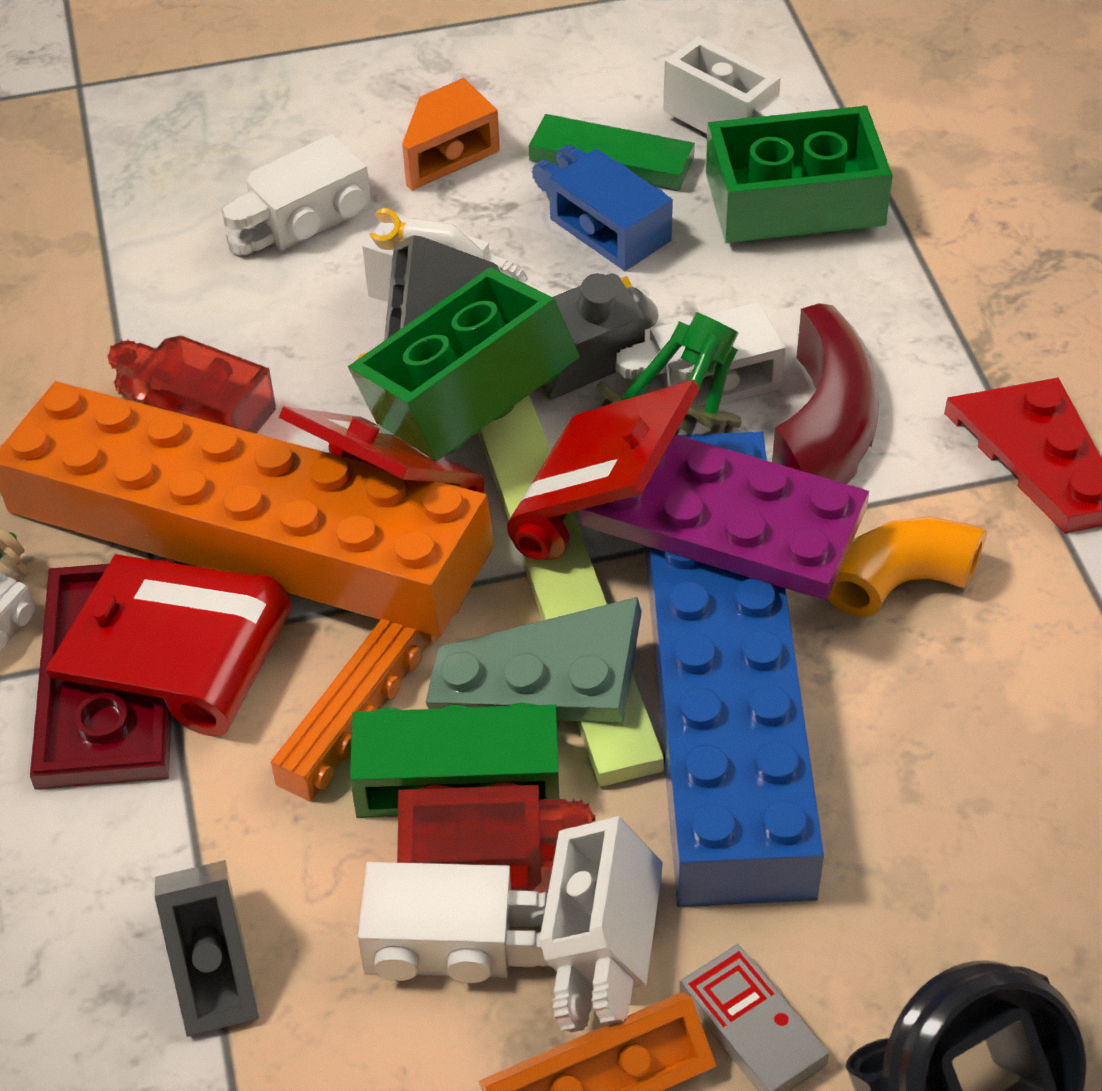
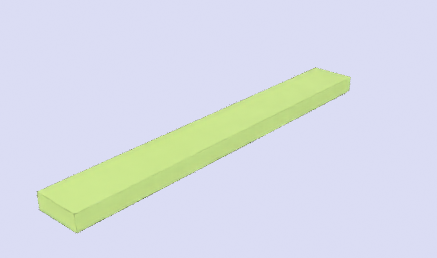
M530 395L515 404L509 414L500 419L493 420L478 431L508 521L551 452ZM573 512L567 513L562 521L569 532L570 541L559 558L554 560H534L519 552L542 621L607 605ZM631 673L623 722L577 721L599 787L664 772V757L633 673Z

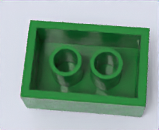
M867 105L708 122L705 173L725 243L886 226L893 175Z
M489 267L347 367L375 422L434 461H438L443 456L458 451L463 447L468 438L493 420L500 419L509 414L515 404L534 390L553 382L559 377L563 369L579 359L580 356L555 298Z

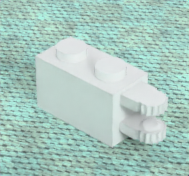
M699 36L665 60L663 111L706 134L708 122L801 112L795 105H790V102L779 97L781 77Z
M366 862L358 931V943L364 974H377L382 978L393 981L409 980L416 975L450 976L456 981L478 983L488 978H507L508 966H550L545 961L539 941L541 933L510 930L511 927L542 926L548 893L545 891L544 893H538L537 891H511L510 866Z

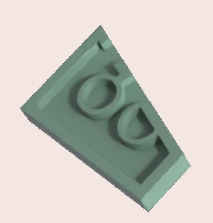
M638 597L438 647L425 701L428 709H441L450 705L496 707L526 702L535 705L556 704L557 720L623 722L642 614Z

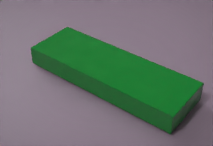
M550 114L544 115L528 145L529 160L540 162L547 159L548 162L551 161L552 165L555 164L557 166L559 164L556 162V152L567 144L575 146L577 150L580 149L586 154L597 148L616 162L625 165L628 170L649 184L680 190L694 159L695 150L694 142Z

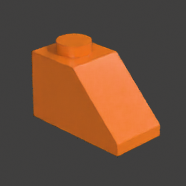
M461 78L419 97L402 143L406 186L413 191L500 151L498 110L465 78Z

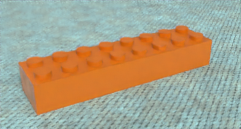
M55 381L0 446V492L9 513L168 559H174L175 561L196 567L247 575H267L277 580L283 586L286 593L379 620L385 619L393 624L397 623L404 627L438 637L442 636L495 547L487 494L438 481L428 482L401 479L373 464Z

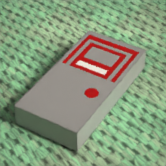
M736 944L680 980L679 993L684 992L692 996L701 1021L758 1091H789L828 1065L829 1051L739 944Z

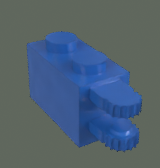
M567 144L556 152L557 156L555 157L559 167L555 164L552 165L551 161L548 162L547 159L541 160L532 167V178H534L538 188L542 192L545 191L550 197V220L623 271H627L672 241L673 199L667 196L661 189L652 186L628 170L625 165L616 162L597 148L586 154L580 149L577 150L575 146Z

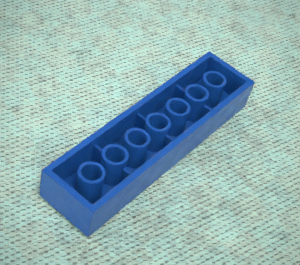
M763 431L680 435L767 461ZM644 545L677 907L818 900L824 851L786 588Z

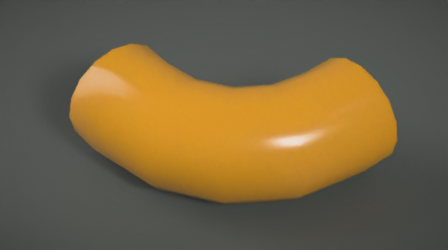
M931 516L892 520L853 539L828 601L847 614L868 617L878 613L885 598L896 586L907 581L929 579L966 589L981 557L987 531L968 523Z

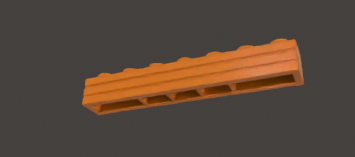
M463 599V601L461 602V604H460V606L458 607V609H457V611L455 612V614H457V613L459 612V610L461 609V607H462V605H463V602H464V599ZM381 619L271 760L276 786L309 802L313 800L319 790L326 789L333 778L334 770L340 762L351 756L352 712L375 711L382 708L388 699H393L400 689L403 678L409 670L413 671L418 667L424 650L430 642H436L439 637Z

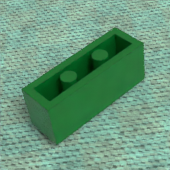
M521 702L510 706L466 707L463 705H450L441 709L413 710L385 707L375 711L352 712L350 783L356 818L560 810L556 704L535 705Z

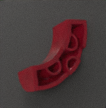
M818 303L801 308L796 359L811 377L816 391L799 412L775 427L772 463L848 484L856 475L858 464L866 454L869 446L872 447L875 437L879 410L876 376L867 348L854 327L833 305Z

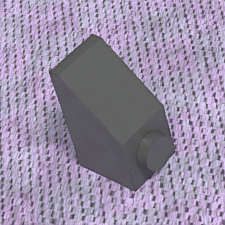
M226 860L156 876L154 897L186 1036L189 1037L259 1019Z

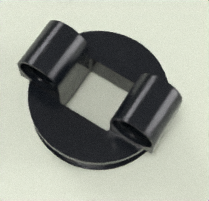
M983 960L966 962L950 967L926 982L911 997L901 1011L890 1037L870 1042L857 1049L848 1058L846 1069L855 1091H962L952 1061L981 1042L986 1041L993 1062L1020 1077L1018 1082L1003 1091H1084L1087 1060L1084 1036L1078 1018L1065 997L1050 984L1047 976L1026 967Z

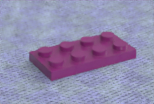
M675 434L641 495L580 510L581 526L827 601L867 509L869 490Z

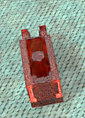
M182 335L164 339L157 348L140 342L135 343V340L129 341V339L126 341L121 340L110 346L107 357L111 368L116 369L115 389L118 391V394H122L123 397L127 396L131 401L257 434L276 410L270 369Z
M503 782L489 787L449 788L443 785H429L416 790H399L397 863L510 866L511 891H533L542 882L541 867H553L559 831L596 822V815H593L589 803L585 804L582 800L575 801L573 799L571 802H568L566 799L539 800L538 785L519 786L514 783Z

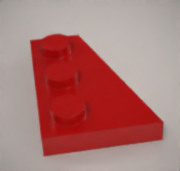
M1059 377L947 397L944 414L957 427L965 424L979 438L978 448L991 461L999 458L1019 478L1017 487L1064 533L1102 527V458Z

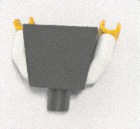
M381 208L375 213L378 221L394 224L393 230L385 236L376 233L369 234L379 248L393 250L384 341L489 267L500 272L498 265L485 260L482 250L453 224L410 218L404 223L389 208ZM366 353L360 354V355L357 357V359H359L360 357H362V356L365 355Z

